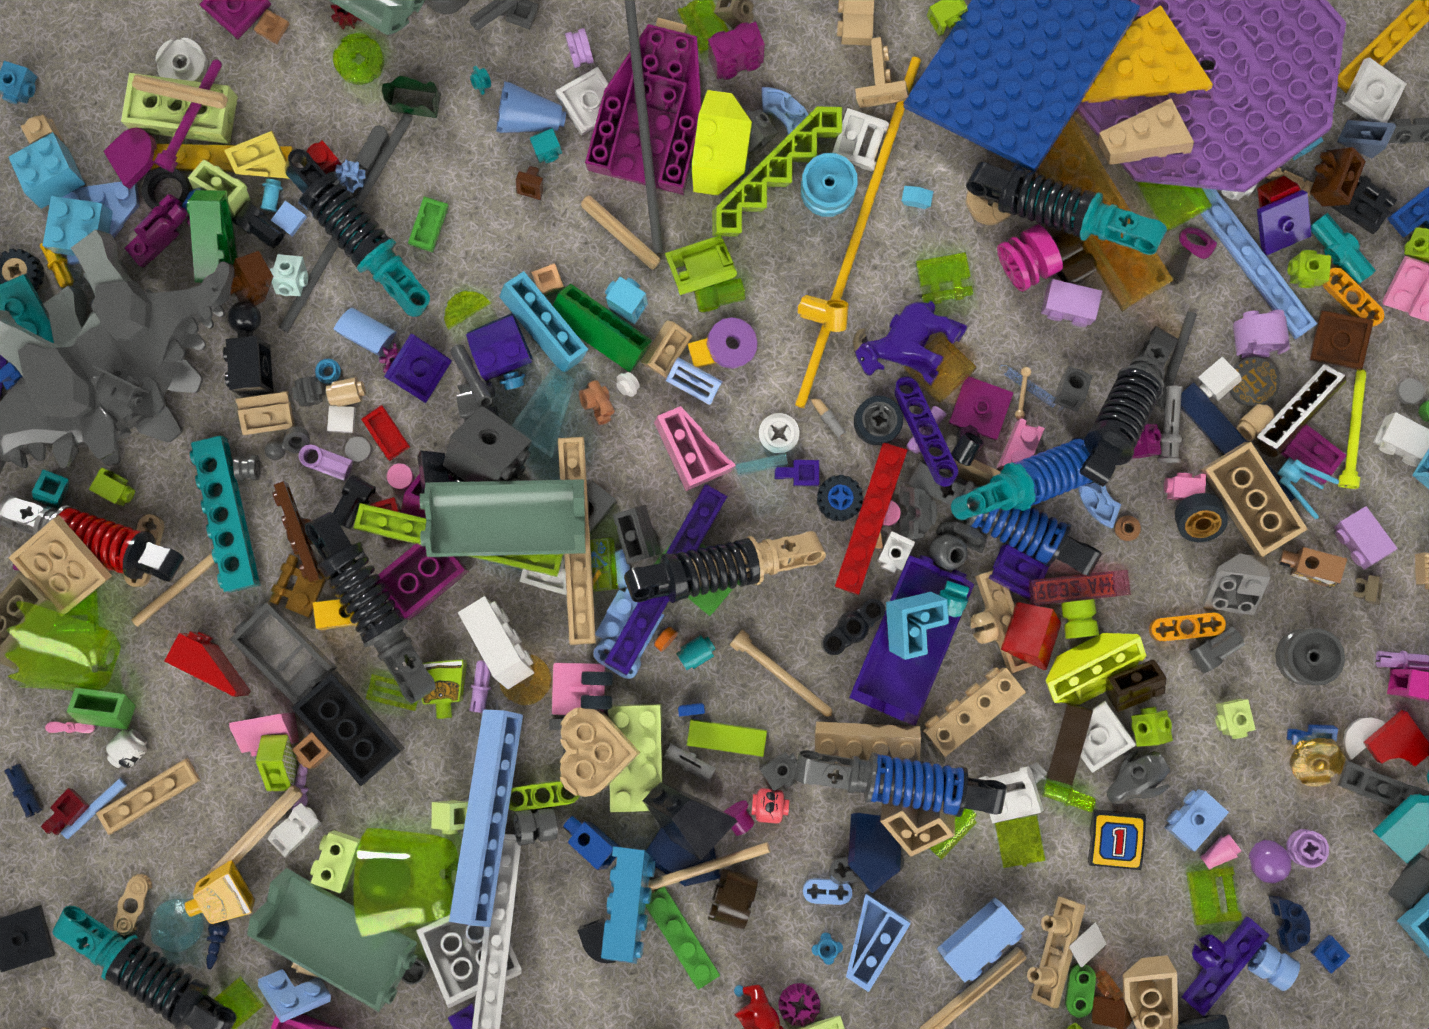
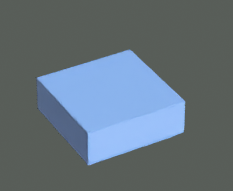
M285 201L271 221L293 237L307 216Z

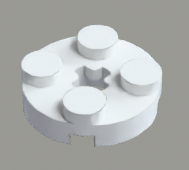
M181 38L182 40L175 41L171 39L159 48L156 54L157 72L160 77L196 82L202 81L207 72L209 61L206 58L205 52L195 41L188 38ZM186 58L187 65L179 69L177 61H183Z

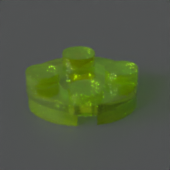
M363 33L347 35L341 40L342 43L338 48H335L333 64L338 74L346 82L364 85L381 75L384 67V54L379 44L369 38L368 35ZM357 54H361L365 58L361 64L352 62L356 59Z

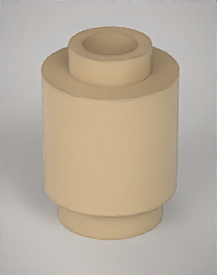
M357 377L335 381L331 385L326 386V394L331 406L337 405V407L362 402V396H366L363 381H358Z
M1257 404L1239 420V425L1236 429L1247 441H1252L1256 439V436L1275 417V412L1268 405Z

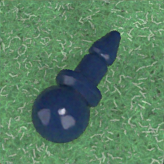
M226 920L214 924L209 923L208 933L210 936L207 937V941L211 943L209 944L206 957L207 969L209 970L213 968L217 961L220 943H225L226 941L224 937L229 932V923Z

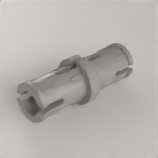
M672 743L668 745L663 754V758L682 767V771L686 773L689 771L706 782H709L716 769L714 766L712 767L696 758V754L692 752L689 754Z

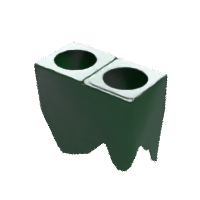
M398 76L392 82L382 85L384 101L390 112L437 118L441 93L434 82L430 81L424 84L415 79ZM395 88L436 93L432 101L434 112L423 105L419 107H410L402 103L392 105Z

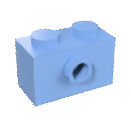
M1200 789L1197 791L1193 790L1187 794L1183 800L1185 805L1179 811L1174 810L1166 820L1168 824L1164 827L1186 848L1192 851H1196L1229 813L1206 791Z

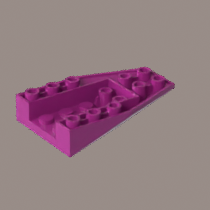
M648 24L640 35L639 42L656 188L684 195L694 153L698 117L701 109L697 36ZM629 52L604 90L585 165L587 170L646 185L631 53Z

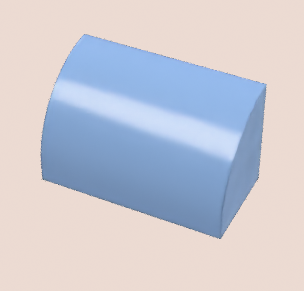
M354 308L348 309L333 328L338 334L379 357L384 355L383 347L388 348L397 333Z

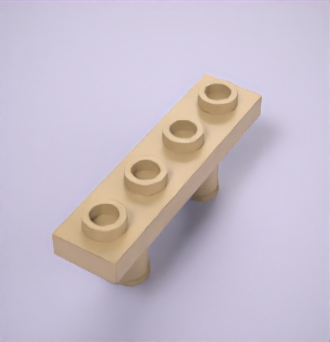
M1058 896L1053 916L1046 915L1042 918V929L1049 933L1040 967H1031L1027 972L1029 982L1035 984L1031 999L1052 1008H1059L1073 955L1070 945L1077 940L1086 905Z

